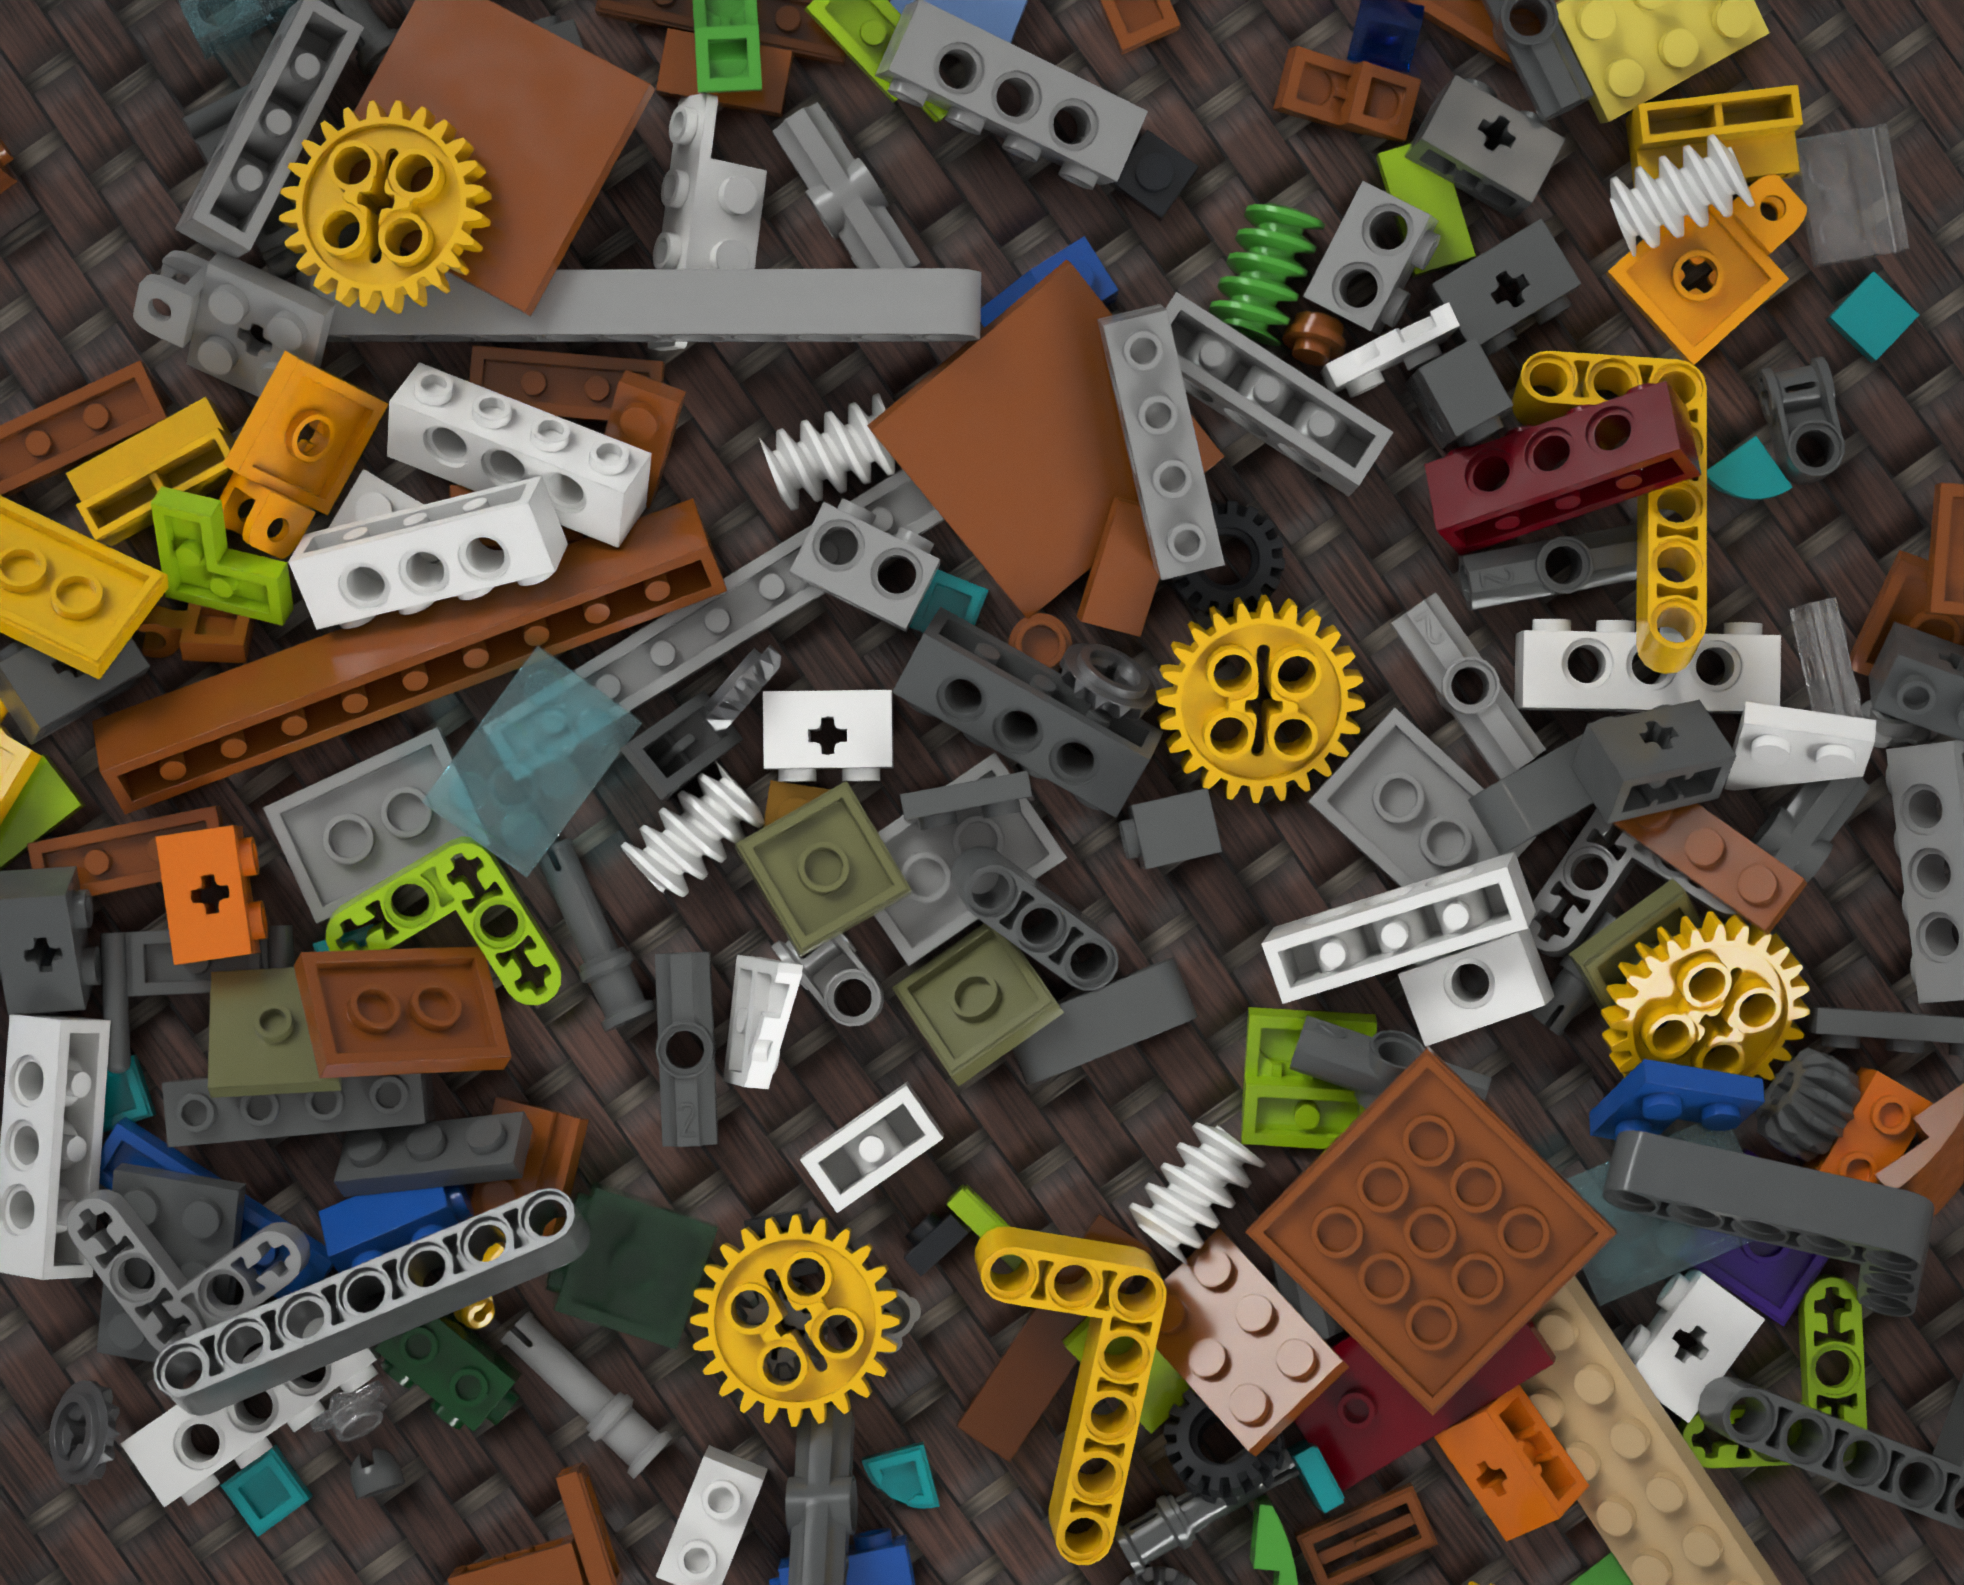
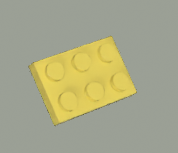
M1560 0L1556 2L1559 13L1558 23L1594 94L1589 99V102L1600 124L1616 119L1634 109L1638 104L1654 98L1770 33L1754 0Z

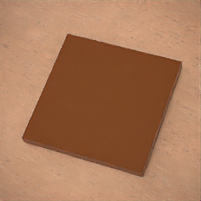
M415 0L354 112L362 120H365L369 101L373 100L384 108L387 117H389L391 108L396 100L402 101L410 108L412 117L423 106L435 115V125L443 119L447 120L457 129L454 140L463 137L474 147V151L466 161L476 160L485 168L486 174L472 184L483 186L492 196L491 200L476 205L475 210L486 216L491 223L488 227L472 228L470 234L471 237L483 246L482 252L463 250L460 258L467 265L470 272L464 275L449 269L448 273L531 317L655 89L650 83L490 0ZM396 151V152H393V153L390 155V158H389V165H390V167H391L392 161H393V160L396 158V156L399 154L397 151ZM363 159L355 164L349 175L350 184H357L367 177L371 168L370 159ZM432 166L424 167L417 171L411 181V192H419L430 184L433 177ZM391 198L389 206H379L376 214L379 216L384 208H393L394 199ZM414 230L408 233L403 238L400 247L410 253H414L421 244L422 231Z
M1067 259L980 331L979 340L965 343L867 425L1027 619L1031 618L1092 567L1114 496L1139 502L1097 321L1099 318L1112 316V314ZM1191 415L1203 470L1206 473L1223 459L1224 455Z
M1427 1046L1280 1194L1245 1232L1433 1416L1617 1234V1229Z

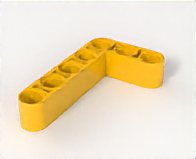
M1561 351L1538 352L1530 356L1523 364L1512 398L1513 413L1518 421L1525 426H1536L1562 417L1567 411L1580 405H1597L1608 401L1599 396L1596 390H1609L1620 397L1637 385L1657 384L1663 381L1668 382L1688 408L1701 475L1637 496V652L1644 665L1651 670L1663 674L1677 673L1686 668L1693 659L1705 634L1707 625V386L1705 377L1696 366L1690 362L1678 359ZM1537 385L1547 386L1554 390L1557 396L1547 397L1540 395L1532 387ZM1658 510H1673L1680 514L1685 522L1675 523L1668 521ZM1658 569H1674L1682 575L1685 581H1669L1661 575ZM1658 628H1673L1681 633L1685 641L1677 643L1668 641L1662 637Z
M996 1227L987 1231L979 1239L975 1248V1262L985 1291L993 1299L1008 1304L1090 1317L1083 1357L1080 1362L1050 1500L1048 1520L1060 1555L1068 1562L1076 1565H1091L1100 1561L1109 1552L1113 1543L1166 1304V1287L1153 1258L1146 1251L1139 1248L1015 1227ZM1004 1255H1016L1023 1259L1021 1265L1009 1274H998L991 1270L993 1263ZM1079 1265L1086 1269L1084 1275L1075 1283L1060 1284L1055 1281L1057 1273L1066 1266ZM1142 1275L1148 1278L1146 1286L1138 1293L1126 1295L1118 1292L1120 1284L1128 1277ZM1128 1336L1135 1339L1133 1346L1123 1354L1111 1355L1105 1352L1107 1345L1115 1338ZM1107 1397H1115L1122 1400L1119 1407L1112 1413L1098 1415L1092 1412L1094 1405L1099 1400ZM1092 1458L1108 1460L1107 1465L1098 1473L1084 1474L1079 1472L1080 1467L1087 1460ZM1079 1518L1095 1520L1093 1526L1083 1533L1073 1534L1066 1531L1067 1527Z

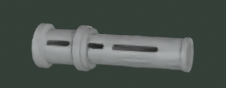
M528 1311L514 1325L515 1327L506 1333L501 1342L510 1347L589 1423L585 1428L589 1432L588 1436L594 1442L602 1440L629 1466L627 1474L635 1479L673 1437L667 1431L659 1433L632 1407L634 1399L628 1394L624 1395L620 1391L615 1396Z

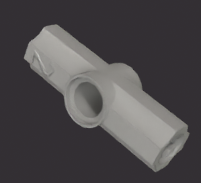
M818 102L795 112L772 131L773 136L808 190L805 191V194L833 239L839 238L850 254L852 262L858 269L921 267V262L887 211L888 202L875 179L860 158H853L842 141L840 133Z
M1436 592L1389 624L1435 689L1440 705L1453 715L1498 781L1516 772L1546 750L1501 686L1495 668L1482 659ZM1460 669L1474 671L1483 683L1482 695L1475 704L1467 705L1460 702L1452 692V679Z

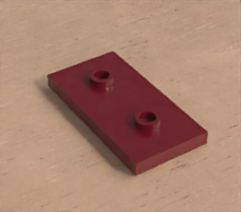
M1530 1319L1432 1416L1350 1334H1347L1330 1346L1345 1361L1349 1368L1294 1420V1423L1305 1439L1318 1447L1339 1488L1343 1492L1553 1365L1556 1356Z

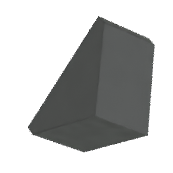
M704 690L628 742L620 750L662 801L668 802L693 782L700 773H704L743 740L732 724L727 729L714 731L703 723L704 719L710 714V711L704 707L710 699Z

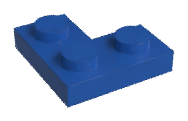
M1644 1059L1589 1112L1590 1136L1614 1139L1616 1141L1619 1132L1629 1130L1660 1135L1676 1119L1702 1123L1703 1127L1714 1131L1736 1129L1765 1102L1763 1079Z

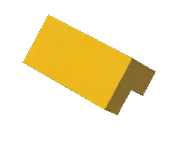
M1798 85L1640 103L1625 118L1634 188L1635 167L1641 165L1653 179L1659 178V157L1665 155L1680 169L1683 167V147L1690 145L1702 158L1707 157V136L1712 134L1726 148L1732 147L1747 183H1754L1769 174H1777L1782 179L1792 178L1800 171L1795 131L1803 125Z
M204 397L65 474L81 501L76 506L94 539L109 546H114L154 524L151 501L161 486L205 496L227 484L234 471L223 465L235 440L215 403L211 399Z

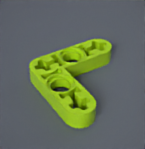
M461 836L450 840L350 899L332 913L327 924L326 943L329 951L391 949L456 910L505 989L516 1001L525 1005L546 1003L557 994L561 985V963L556 952L491 849L483 841L474 837ZM462 853L467 860L478 857L482 861L477 866V878L485 891L493 882H496L501 888L483 894L472 907H469L465 901L475 896V889L468 878L464 875L453 878L449 874L455 866L454 856ZM405 884H416L427 892L429 905L420 915L414 917L402 915L393 906L392 895L394 891ZM379 900L385 919L395 930L387 933L384 921L368 930L366 936L367 945L360 947L354 940L343 943L340 937L345 929L344 920L351 918L357 926L363 925L375 917L376 909L370 904ZM494 905H505L516 913L518 925L510 935L494 937L488 934L482 927L481 917L483 912ZM527 935L531 936L534 941L524 944V953L531 964L535 967L546 964L549 967L544 972L545 985L536 988L535 984L531 981L524 982L523 984L517 981L522 976V966L514 951L505 960L499 955V953L515 949Z
M1818 1275L1798 1304L1802 1402L1799 1403L1832 1415L1831 1406L1826 1403L1817 1405V1396L1822 1395L1838 1399L1851 1395V1403L1849 1405L1837 1402L1838 1418L1867 1429L1862 1304L1858 1303L1857 1290L1846 1280L1836 1275ZM1832 1287L1834 1295L1845 1299L1844 1308L1834 1310L1833 1325L1834 1330L1839 1333L1848 1331L1847 1341L1829 1337L1814 1341L1815 1331L1828 1334L1826 1315L1818 1310H1814L1815 1300L1825 1298L1826 1288ZM1837 1350L1843 1352L1848 1359V1375L1845 1380L1837 1385H1824L1817 1378L1815 1371L1816 1363L1825 1352ZM1733 1405L1730 1412L1731 1424H1735L1734 1420L1736 1418H1742L1746 1405ZM1699 1410L1689 1423L1682 1419L1678 1425V1431L1702 1467L1735 1468L1792 1465L1745 1446V1453L1737 1454L1739 1445L1732 1440L1714 1442L1712 1453L1705 1454L1702 1446L1692 1442L1693 1434H1699L1704 1429V1422L1700 1418ZM1801 1419L1794 1422L1788 1430V1446L1796 1442L1801 1434ZM1856 1441L1847 1447L1844 1452L1843 1462L1850 1461L1856 1457Z

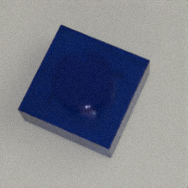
M1360 0L1349 43L1347 60L1356 62L1366 61L1384 68L1409 73L1423 21L1425 6L1399 0Z

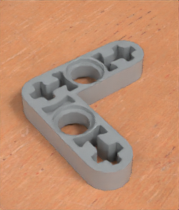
M1596 809L1533 901L1536 913L1529 929L1536 948L1542 954L1550 957H1564L1566 953L1569 955V953L1583 943L1636 864H1639L1665 882L1673 878L1684 888L1690 898L1723 918L1729 919L1731 915L1738 914L1702 888L1698 889L1693 886L1695 883L1678 871L1667 869L1660 858L1623 832L1615 842L1617 849L1625 852L1620 860H1616L1604 846L1593 843L1596 837L1601 835L1609 844L1618 829L1611 823L1607 824L1599 810ZM1590 857L1604 860L1608 866L1606 882L1595 890L1578 888L1574 882L1576 866L1582 860ZM1565 887L1577 901L1589 906L1584 913H1581L1576 906L1572 905L1564 917V922L1570 929L1569 933L1564 938L1554 934L1548 942L1544 941L1546 931L1540 925V922L1546 915L1555 919L1560 916L1568 903L1563 897L1557 896V894Z
M109 1189L91 1192L70 1210L67 1219L68 1234L75 1246L149 1343L159 1353L178 1340L256 1308L291 1283L307 1266L310 1258V1244L305 1234L298 1227L287 1222H274L263 1227L188 1281L133 1207L119 1193ZM105 1211L111 1217L112 1222L106 1229L103 1228L95 1232L91 1228L89 1221L92 1220L94 1215L102 1214ZM125 1237H128L132 1244L127 1245L113 1258L108 1251L113 1246L118 1245ZM283 1244L288 1248L290 1255L284 1262L278 1261L258 1276L255 1268L252 1266L259 1262L269 1252L271 1247L277 1248ZM140 1258L146 1260L152 1266L155 1272L153 1287L140 1289L128 1281L124 1271L127 1259ZM219 1274H228L235 1277L243 1287L244 1298L242 1303L237 1305L222 1303L213 1292L212 1283L214 1277ZM166 1288L171 1296L152 1310L148 1303L152 1302ZM183 1315L186 1316L191 1325L185 1332L182 1330L173 1334L167 1324L172 1318L177 1319Z

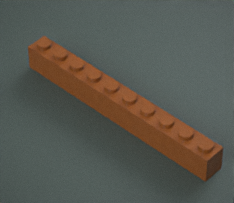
M692 498L639 518L619 548L592 537L568 544L556 572L540 583L521 586L517 581L495 586L487 594L472 600H460L458 596L437 600L428 608L409 615L400 614L398 610L379 614L371 621L359 627L351 629L341 628L93 720L92 725L99 771L124 814H128L727 591L711 540L695 501Z

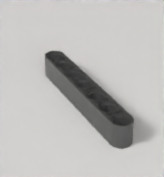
M553 1188L536 1190L178 1340L164 1348L157 1357L153 1368L154 1381L165 1395L187 1413L197 1416L214 1413L572 1263L581 1257L588 1248L591 1238L590 1226L567 1194ZM558 1217H567L565 1225L559 1232L547 1237L542 1236L544 1228L550 1221ZM506 1242L505 1249L499 1257L488 1262L482 1261L484 1253L490 1246L495 1243ZM445 1267L444 1275L439 1282L433 1286L423 1287L424 1279L429 1272L435 1268ZM385 1292L383 1301L376 1309L363 1313L364 1304L369 1297L376 1293ZM324 1317L320 1330L311 1337L303 1338L306 1326L314 1319ZM263 1342L262 1351L258 1357L249 1363L243 1364V1358L247 1350L254 1344ZM202 1367L199 1380L191 1387L183 1389V1383L187 1375L193 1370Z

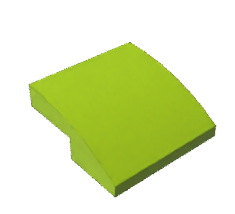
M1248 1007L1241 1144L1326 1149L1365 1108L1358 1103L1354 1091L1289 1069L1303 1025L1308 1015L1373 1037L1377 1032L1376 1015Z

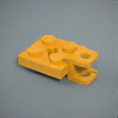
M1777 174L1766 175L1749 186L1755 206L1749 207L1738 196L1733 200L1732 216L1726 218L1712 204L1708 205V226L1704 228L1699 227L1687 214L1684 216V236L1680 238L1674 237L1662 225L1660 226L1659 247L1653 249L1642 240L1636 245V257H1633L1631 251H1629L1605 273L1686 362L1695 365L1789 280L1768 255L1798 229L1806 216L1807 207ZM1761 203H1767L1775 209V221L1768 220L1762 215L1760 210ZM1689 261L1692 265L1698 266L1705 261L1710 265L1713 271L1709 273L1706 279L1712 287L1708 292L1703 293L1698 288L1687 291L1682 286L1681 282L1685 278V274L1681 266L1684 262Z
M284 351L223 465L234 471L219 498L222 501L225 528L242 535L246 543L274 557L284 559L289 556L301 541L316 514L312 509L327 516L330 513L389 404L375 395ZM309 423V426L315 430L313 437L309 441L301 439L297 444L300 431ZM248 499H253L254 505L249 515L245 518H239L238 511L241 504ZM278 518H282L283 527L279 534L268 538L267 530L271 523Z

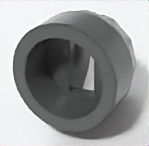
M378 1447L373 1448V1465L369 1464L362 1452L352 1462L350 1482L356 1500L373 1497L405 1484L400 1464L388 1450Z

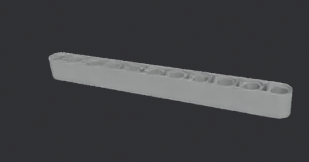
M958 268L556 270L531 317L448 272L445 273V277L449 283V293L445 294L432 284L427 286V306L421 307L414 302L408 294L404 295L403 310L399 314L387 308L383 297L375 314H371L360 307L359 297L350 308L346 307L335 299L336 289L326 295L313 286L317 274L307 276L303 272L296 273V286L336 303L327 342H961L980 339L982 272Z

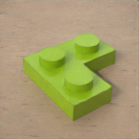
M161 486L151 501V509L161 572L168 575L169 588L165 592V597L283 626L293 611L288 562L228 548L221 500Z

